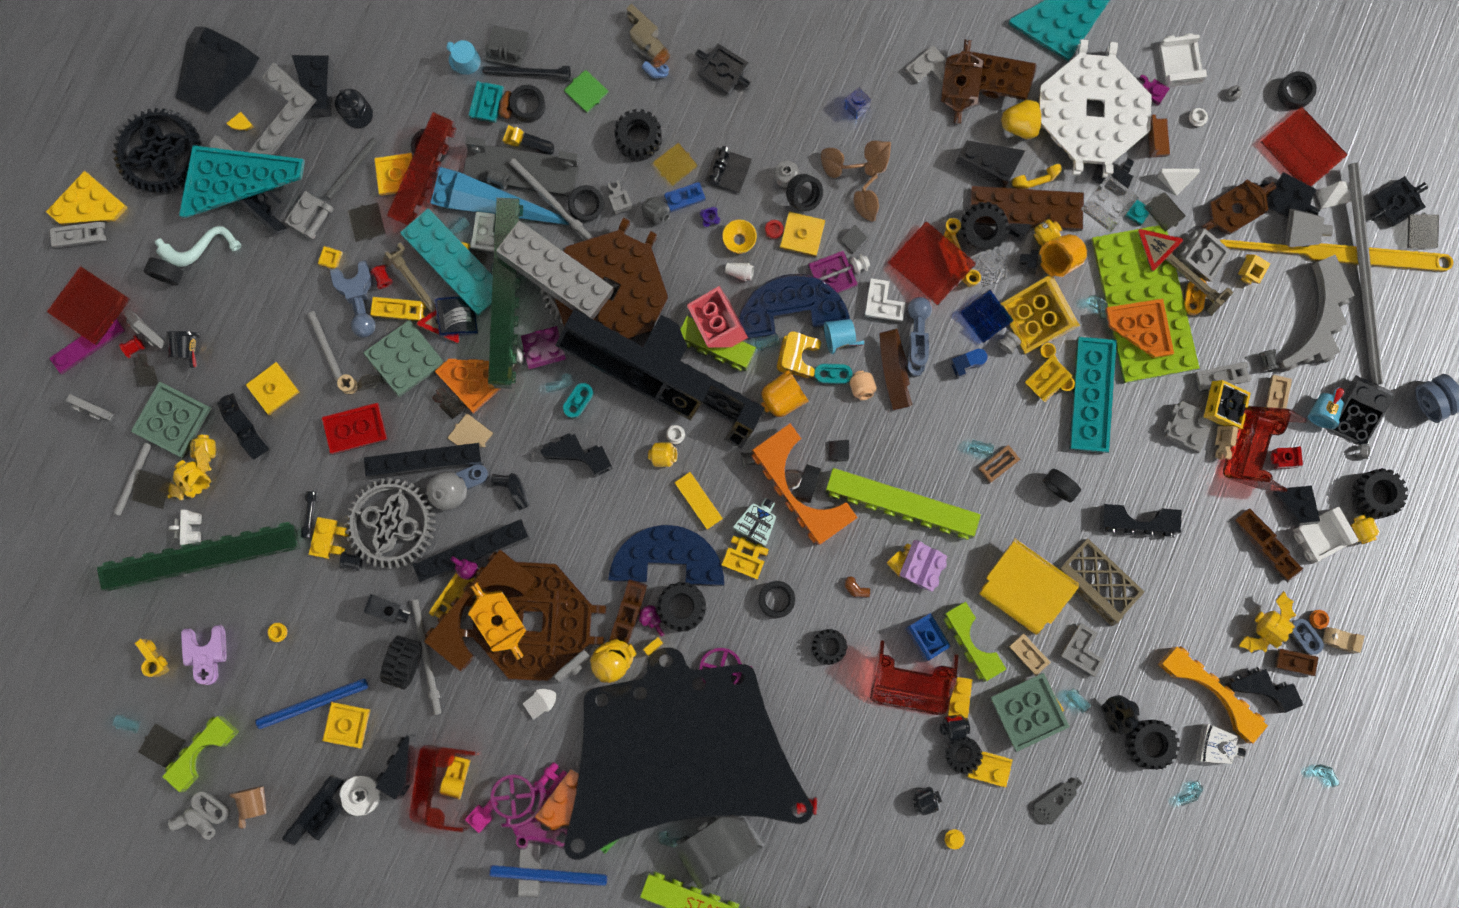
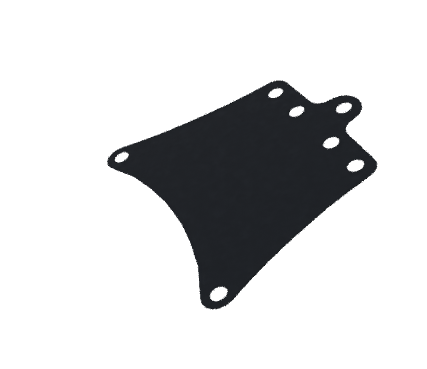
M662 648L651 654L648 659L647 672L642 678L590 689L585 694L583 701V744L579 778L570 823L564 841V851L569 858L581 860L618 839L645 829L687 819L712 816L764 817L793 824H803L811 819L813 806L792 771L765 709L755 671L751 666L738 664L694 670L686 665L680 651L674 648ZM668 654L672 657L673 661L669 667L660 665L659 659L662 655ZM734 672H741L744 675V681L739 685L733 684L731 681V675ZM695 678H703L706 682L704 689L695 690L692 686L693 680ZM638 687H643L647 691V696L642 700L634 697V690ZM606 694L609 698L607 705L603 707L598 706L595 702L596 696ZM797 803L803 804L806 808L805 814L801 817H796L792 813V807ZM575 839H581L585 843L584 850L579 853L571 849V843Z

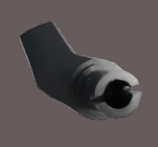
M511 473L509 476L492 474L491 486L507 487L519 510L530 505L524 485L517 474Z

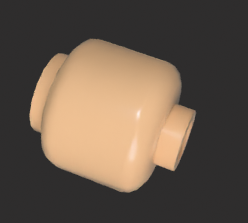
M857 371L849 381L854 397L860 400H867L874 396L877 387L871 373Z

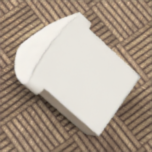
M538 689L532 697L523 703L533 720L545 711L548 712L555 704L556 693L548 689Z

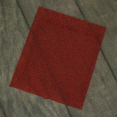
M1300 107L1283 123H1280L1274 131L1261 141L1264 147L1294 178L1311 187L1348 155L1303 107Z
M926 221L888 264L938 306L973 269L976 262Z
M80 266L47 312L97 346L131 299Z

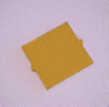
M679 143L653 162L661 172V176L665 177L672 186L698 167L696 162L690 157V153L686 152Z

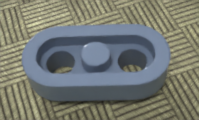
M479 464L455 474L464 480L467 490L485 483L488 479L487 469ZM476 471H481L479 477H475Z
M1304 619L1294 620L1292 623L1295 625V628L1291 635L1305 653L1309 655L1319 654L1324 646L1320 636L1308 621ZM1297 626L1302 628L1300 633L1297 631ZM1310 641L1314 644L1312 649L1309 647Z

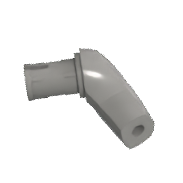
M193 808L186 809L184 814L168 820V826L172 832L188 825L195 828L207 840H210L216 834L211 823Z

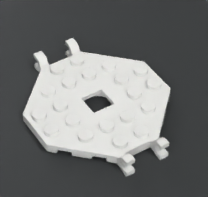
M1081 39L1080 44L1077 45V56L1039 88L1042 129L1045 128L1054 142L1069 154L1068 157L1073 161L1072 175L1080 176L1084 168L1083 163L1103 164L1102 178H1110V174H1113L1112 163L1151 130L1152 95L1116 58L1117 42L1109 43L1107 56L1087 55L1088 40ZM1087 100L1103 102L1104 117L1086 116Z

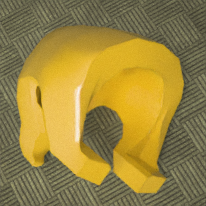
M1025 100L1006 109L1002 113V127L1007 132L1026 140L1037 137L1041 127V110L1038 102Z

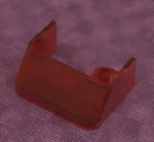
M1248 406L1244 410L1246 416L1243 429H1238L1236 445L1230 448L1232 457L1230 460H1225L1223 474L1232 481L1261 490L1287 492L1286 487L1273 480L1270 472L1262 470L1272 435H1282L1287 430L1289 422L1306 423L1307 419L1287 408Z
M881 640L875 661L870 700L876 704L934 715L946 713L957 681L959 655H954L951 667L938 666L933 670L932 674L896 668L894 658L883 654L885 641Z
M425 745L420 749L409 817L413 823L435 829L456 832L468 831V826L446 824L444 812L439 808L432 807L438 767L447 768L451 766L455 760L456 753L477 756L480 751L438 745Z

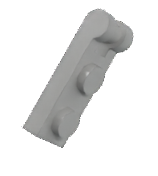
M94 222L50 228L51 247L62 248L92 243H105V223ZM95 230L96 235L91 236V231Z
M1247 362L1197 371L1195 376L1199 391L1209 390L1212 381L1224 380L1230 384L1252 381L1251 376L1247 372ZM1236 370H1237V371L1239 370V373H1240V376H1239V377H1237V375H1236Z

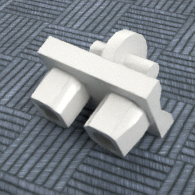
M181 510V518L175 519L174 526H169V531H174V538H180V545L190 547L191 544L201 542V532H192V525H201L202 515L188 510Z

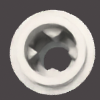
M727 263L725 274L743 281H751L754 274V266L750 265V263Z

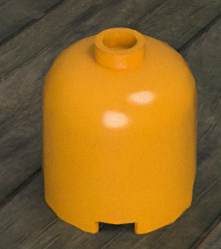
M1072 234L1063 235L1046 242L1039 252L1042 259L1041 267L1052 277H1063L1085 262L1087 258L1085 243L1078 236Z
M789 370L768 383L761 391V397L764 401L761 405L765 408V412L768 413L770 411L776 417H784L809 402Z

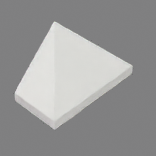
M1161 169L1157 177L1177 196L1200 173V169Z
M1339 181L1315 192L1320 209L1352 202L1350 182Z

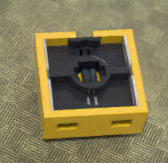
M1224 380L1212 381L1204 418L1222 426H1235L1238 429H1243L1246 416L1244 410L1248 407L1251 393Z

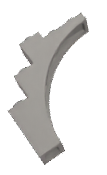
M1336 255L1312 265L1319 292V305L1315 323L1303 344L1289 357L1277 363L1280 365L1279 371L1284 368L1287 371L1298 367L1297 363L1302 360L1304 364L1314 359L1316 363L1321 360L1326 363L1335 359V354L1340 353L1332 335L1342 331L1341 327L1347 324L1340 306L1349 303V298L1355 295Z

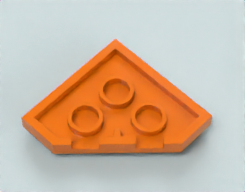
M1163 299L1112 306L1105 309L1109 328L1151 357L1159 358L1174 354Z
M448 359L435 370L436 374L473 414L516 376L503 360Z
M570 769L535 816L537 821L551 830L559 829L560 826L569 825L579 778L577 772Z

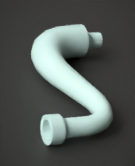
M221 226L209 229L186 252L175 251L169 243L164 244L161 238L155 241L158 247L156 253L159 257L177 267H185L194 263L217 234H222L226 238L232 251H237L242 245L233 237L228 229Z

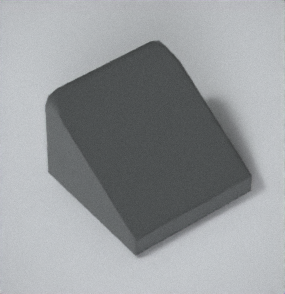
M854 225L840 241L854 253L867 242L868 238Z

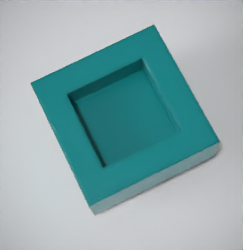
M1137 199L1125 216L1141 226L1153 209Z

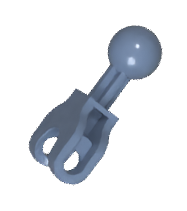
M366 260L358 263V273L352 279H345L339 268L330 270L333 286L341 295L346 297L349 304L353 305L355 317L351 321V330L356 336L361 338L372 335L376 327L374 319L366 314L363 302L368 300L367 293L373 285L370 266Z
M924 297L914 298L908 305V313L914 319V327L909 337L907 372L915 377L923 374L929 358V333H925V320L932 313V305ZM911 364L920 367V369L914 370Z

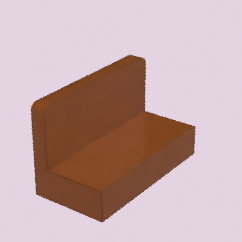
M1156 114L1151 115V130L1148 133L1150 157H1168L1170 155L1167 118L1156 119Z

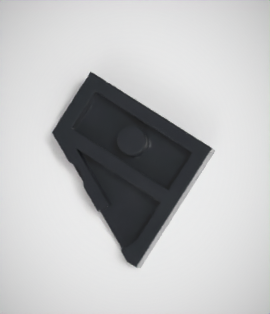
M1312 485L1279 488L1273 491L1274 495L1278 496L1285 504L1284 508L1292 514L1293 519L1299 526L1318 524L1320 522Z

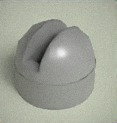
M1237 85L1231 86L1226 92L1227 99L1232 102L1238 101L1242 96V89ZM1235 90L1238 91V92H1237L1236 94H1234V95L1231 94V93H1232L1233 91H1235Z
M1358 445L1355 450H1360V453H1356V456L1360 459H1370V445Z

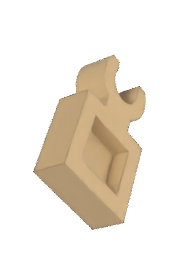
M1218 426L1215 445L1219 446V448L1216 450L1215 458L1222 460L1224 454V458L1231 459L1232 452L1230 448L1236 445L1237 427Z

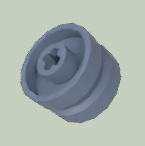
M1443 373L1433 378L1431 382L1427 381L1416 387L1415 392L1418 404L1423 413L1432 422L1439 423L1449 418L1450 415L1453 416L1459 413V385L1449 375Z

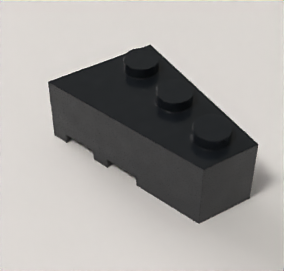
M292 55L300 86L317 100L309 109V112L313 117H331L334 64L329 55Z
M967 140L957 158L956 164L1002 188H1006L1026 150Z

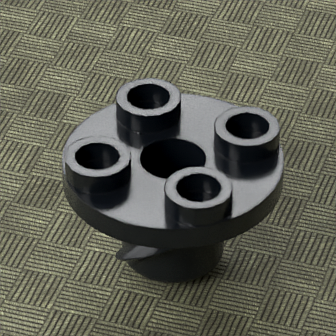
M1115 695L1108 698L1102 704L1101 709L1112 733L1128 734L1136 729L1140 711L1134 701L1128 700L1121 695Z

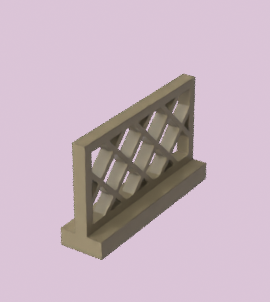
M1088 538L1058 568L1079 583L1076 593L1111 626L1119 623L1126 612L1145 592ZM1086 545L1092 549L1093 557H1084L1083 549ZM1072 560H1080L1081 570H1074L1069 565ZM1084 560H1093L1094 570H1085ZM1097 560H1103L1107 564V570H1098ZM1085 574H1094L1095 584H1089L1085 580ZM1098 574H1108V584H1099ZM1112 574H1118L1121 577V584H1112ZM1099 587H1109V597L1101 596ZM1113 587H1122V597H1113ZM1126 587H1132L1137 592L1134 598L1126 596ZM1114 601H1123V610L1120 613L1114 608Z

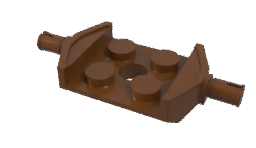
M967 39L964 40L963 51L947 57L941 102L954 109V124H961L963 111L979 106L978 99L984 61L971 54L972 40ZM960 76H965L967 79L963 86L957 85V79Z
M1248 179L1239 186L1209 203L1211 219L1204 225H1201V229L1205 228L1208 231L1213 227H1217L1223 233L1231 235L1268 211L1266 195L1276 189V185L1273 186L1274 182H1271L1262 188ZM1235 204L1240 205L1242 212H1233L1232 206Z

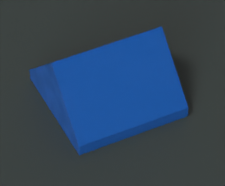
M931 613L905 628L925 662L951 647Z

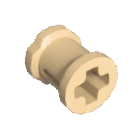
M345 374L339 377L337 385L340 390L345 394L356 393L358 383L352 376ZM346 382H349L351 385L349 388L346 387Z

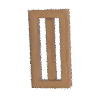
M1007 445L980 466L978 470L991 483L1021 459ZM1008 450L1010 454L988 471L984 469ZM1011 457L1014 458L1012 462H1010L1002 470L996 473L993 477L989 475L999 466H1001L1004 462H1006L1008 459H1010Z

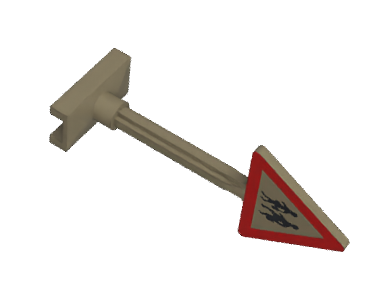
M1144 229L1138 230L1150 270L1154 272L1163 261L1167 260L1212 302L1207 309L1211 316L1234 293L1230 288H1226L1221 293L1210 288L1172 254L1183 242L1182 238Z
M399 243L396 251L392 253L387 251L384 254L383 264L386 268L394 265L396 269H399L430 311L429 315L417 322V326L458 344V332L441 333L438 307L405 265L406 262L402 258L405 251L404 246Z

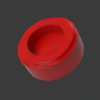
M778 220L768 221L765 225L766 236L773 240L780 238L784 229L782 223Z

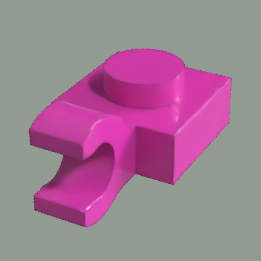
M491 800L484 808L479 804L465 819L478 833L494 818L490 815L494 810Z

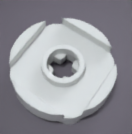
M355 776L347 780L340 791L344 810L355 816L367 815L374 811L380 802L381 791L375 788L377 785L376 781L368 776ZM364 791L365 799L358 801L356 792Z

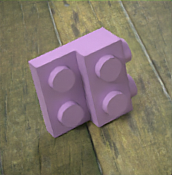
M914 540L899 576L922 589L933 592L934 588L939 585L938 578L941 571L946 568L947 556L937 549L930 548L924 543Z

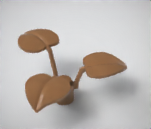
M876 140L868 142L864 149V155L868 162L854 165H843L844 155L838 149L832 147L823 149L821 151V162L828 176L837 178L841 176L842 168L865 167L866 174L872 176L862 187V191L855 192L853 201L857 212L863 218L872 222L876 221L879 209L878 197L873 191L866 189L878 178V174L886 171L890 158L891 142Z

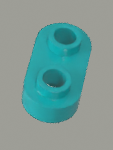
M820 364L816 367L814 373L815 379L821 384H847L853 376L852 369L845 364ZM826 372L827 377H821L820 373ZM841 372H844L846 374V377L841 378L839 374Z
M578 384L564 403L563 411L568 418H578L593 398V389L589 384ZM582 391H587V396L582 397L580 394ZM572 406L577 408L575 412H570Z

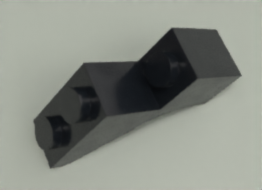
M234 393L223 396L217 402L223 420L237 435L240 445L249 456L255 460L270 450L266 440L252 423Z
M565 434L560 437V441L553 443V441L543 445V449L540 450L543 457L548 460L583 462L592 469L595 477L613 469L602 446H593L587 450L588 453L584 454L575 434Z
M1259 667L1248 670V675L1241 677V674L1229 678L1231 682L1225 684L1235 692L1267 696L1275 703L1280 713H1287L1303 706L1294 683L1287 684L1284 681L1276 684L1274 687L1267 670H1259Z

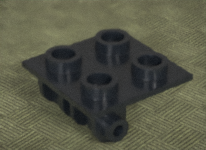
M722 146V148L717 147L705 182L740 193L752 159L730 152L726 146Z

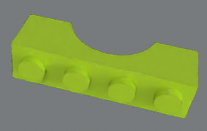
M689 316L686 317L680 329L687 348L692 346L697 349L698 353L705 356L709 354L719 363L724 364L727 362L731 364L733 369L739 372L742 370L747 371L756 352V347L743 341L733 347H708L694 319Z
M966 602L943 614L945 616L943 619L948 629L952 628L955 635L953 637L959 646H963L966 651L963 654L969 663L972 662L975 666L974 672L979 680L982 679L986 682L1006 670L997 652L986 653L980 651L972 643L970 628L976 618Z
M223 716L212 717L206 723L207 727L205 730L198 732L192 739L193 743L179 753L178 756L180 757L178 760L166 767V773L162 777L179 793L186 792L199 777L196 771V760L199 753L210 745L226 747L239 733Z

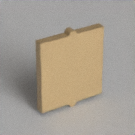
M466 414L459 424L455 425L456 428L448 436V439L456 445L480 443L484 448L486 446L485 443L493 433L469 414Z

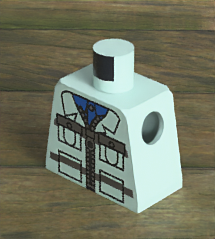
M767 498L764 499L760 507L753 503L734 525L733 530L766 547L776 520V516L770 513L775 503Z

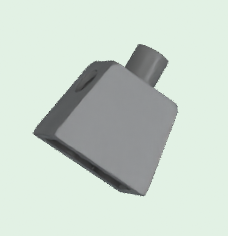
M1295 209L1289 210L1285 245L1289 247L1318 245L1321 243L1322 236H1332L1333 225H1325L1324 217Z

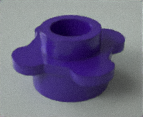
M716 207L700 211L704 227L720 223Z

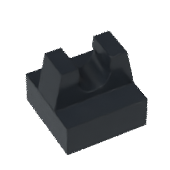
M1031 249L1030 254L1020 255V265L1027 267L1028 273H1036L1039 250Z

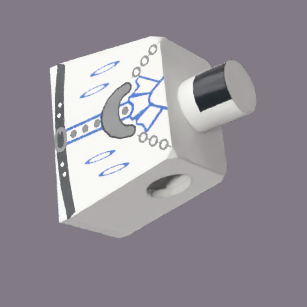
M1203 724L1195 761L1232 764L1234 757L1242 759L1245 757L1246 747L1236 745L1237 736L1210 724Z

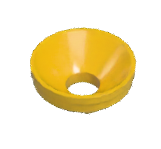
M739 219L731 221L725 226L722 237L724 245L729 251L743 254L754 247L757 233L750 222ZM736 235H743L745 242L743 244H736L734 237Z

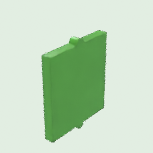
M586 69L577 78H574L573 82L564 90L587 113L596 104H600V100L609 92Z

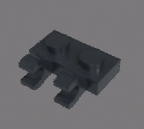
M1127 158L1122 170L1113 167V174H1110V178H1102L1103 164H1097L1091 180L1126 194L1134 177L1129 174L1134 160Z

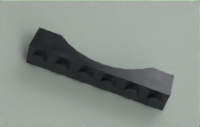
M480 443L364 457L365 476L369 479L386 478L429 469L484 465L483 449Z
M520 519L413 564L419 582L426 584L456 569V564L451 561L453 556L459 561L466 559L473 562L492 554L494 551L498 552L499 550L514 547L531 538L524 521Z

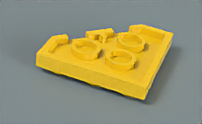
M84 171L46 213L59 224L65 226L75 223L115 222L128 207Z

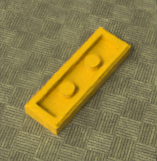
M691 472L674 482L707 530L723 520Z

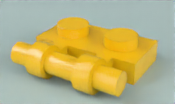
M733 535L731 543L738 546L736 550L728 547L722 566L758 580L765 562L758 559L759 554L767 556L769 549L762 547L763 545L760 543L755 544L747 541L745 537L741 536L739 538ZM743 547L754 551L753 555L750 556L742 553Z

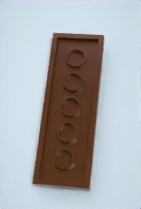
M971 187L970 208L971 205L979 204L982 201L983 203L991 202V204H996L1006 214L1009 224H1031L1030 228H1035L1049 219L1053 223L1057 221L1062 230L1082 231L1083 192ZM982 216L974 223L976 225L996 226L994 219L989 216Z

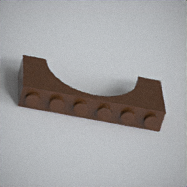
M502 550L492 553L488 559L490 562L486 567L482 566L476 573L477 578L474 582L470 581L464 587V594L460 598L456 597L450 604L452 608L448 613L444 612L437 620L439 624L435 629L432 627L425 634L426 639L424 642L460 672H463L475 658L463 641L460 626L463 610L469 600L475 596L470 586L478 583L481 590L499 586L509 587L526 596L538 581Z

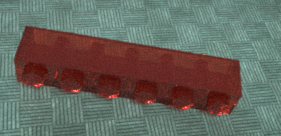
M432 112L387 213L389 218L408 226L418 217L419 206L422 207L426 200V196H424L426 190H430L433 185L434 179L432 177L434 172H438L441 167L440 159L442 154L446 155L449 148L447 143L450 137L453 138L457 128L454 121Z

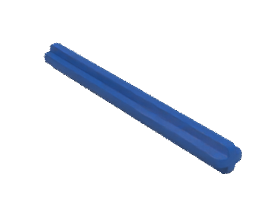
M361 679L255 720L258 729H263L369 688L366 679Z
M491 865L489 869V876L600 886H606L607 875L495 865Z

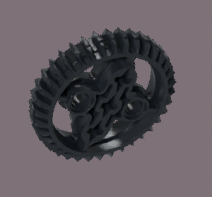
M155 107L154 112L148 109L147 114L141 111V116L139 117L134 114L135 119L133 121L128 119L129 124H123L125 129L123 131L118 130L121 136L115 137L118 143L113 144L116 148L113 151L116 157L113 159L117 163L115 166L119 170V174L123 176V179L130 186H134L137 190L141 189L144 193L148 191L150 194H154L156 191L157 194L161 195L162 190L168 193L169 188L172 191H176L175 186L182 188L181 183L183 181L186 183L193 145H202V141L199 139L200 134L197 132L196 127L185 116H182L179 112L175 113L171 109L167 111L165 108H162L160 112ZM158 121L172 122L182 128L186 135L183 136L174 132L164 135L162 129L152 123ZM140 130V138L143 144L132 148L127 156L129 142L134 134ZM155 132L152 137H149L150 133ZM190 144L187 161L182 169L176 173V164L173 158L184 154ZM164 165H168L165 170L161 171ZM130 167L142 170L152 167L156 176L165 180L154 182L143 180L136 176Z

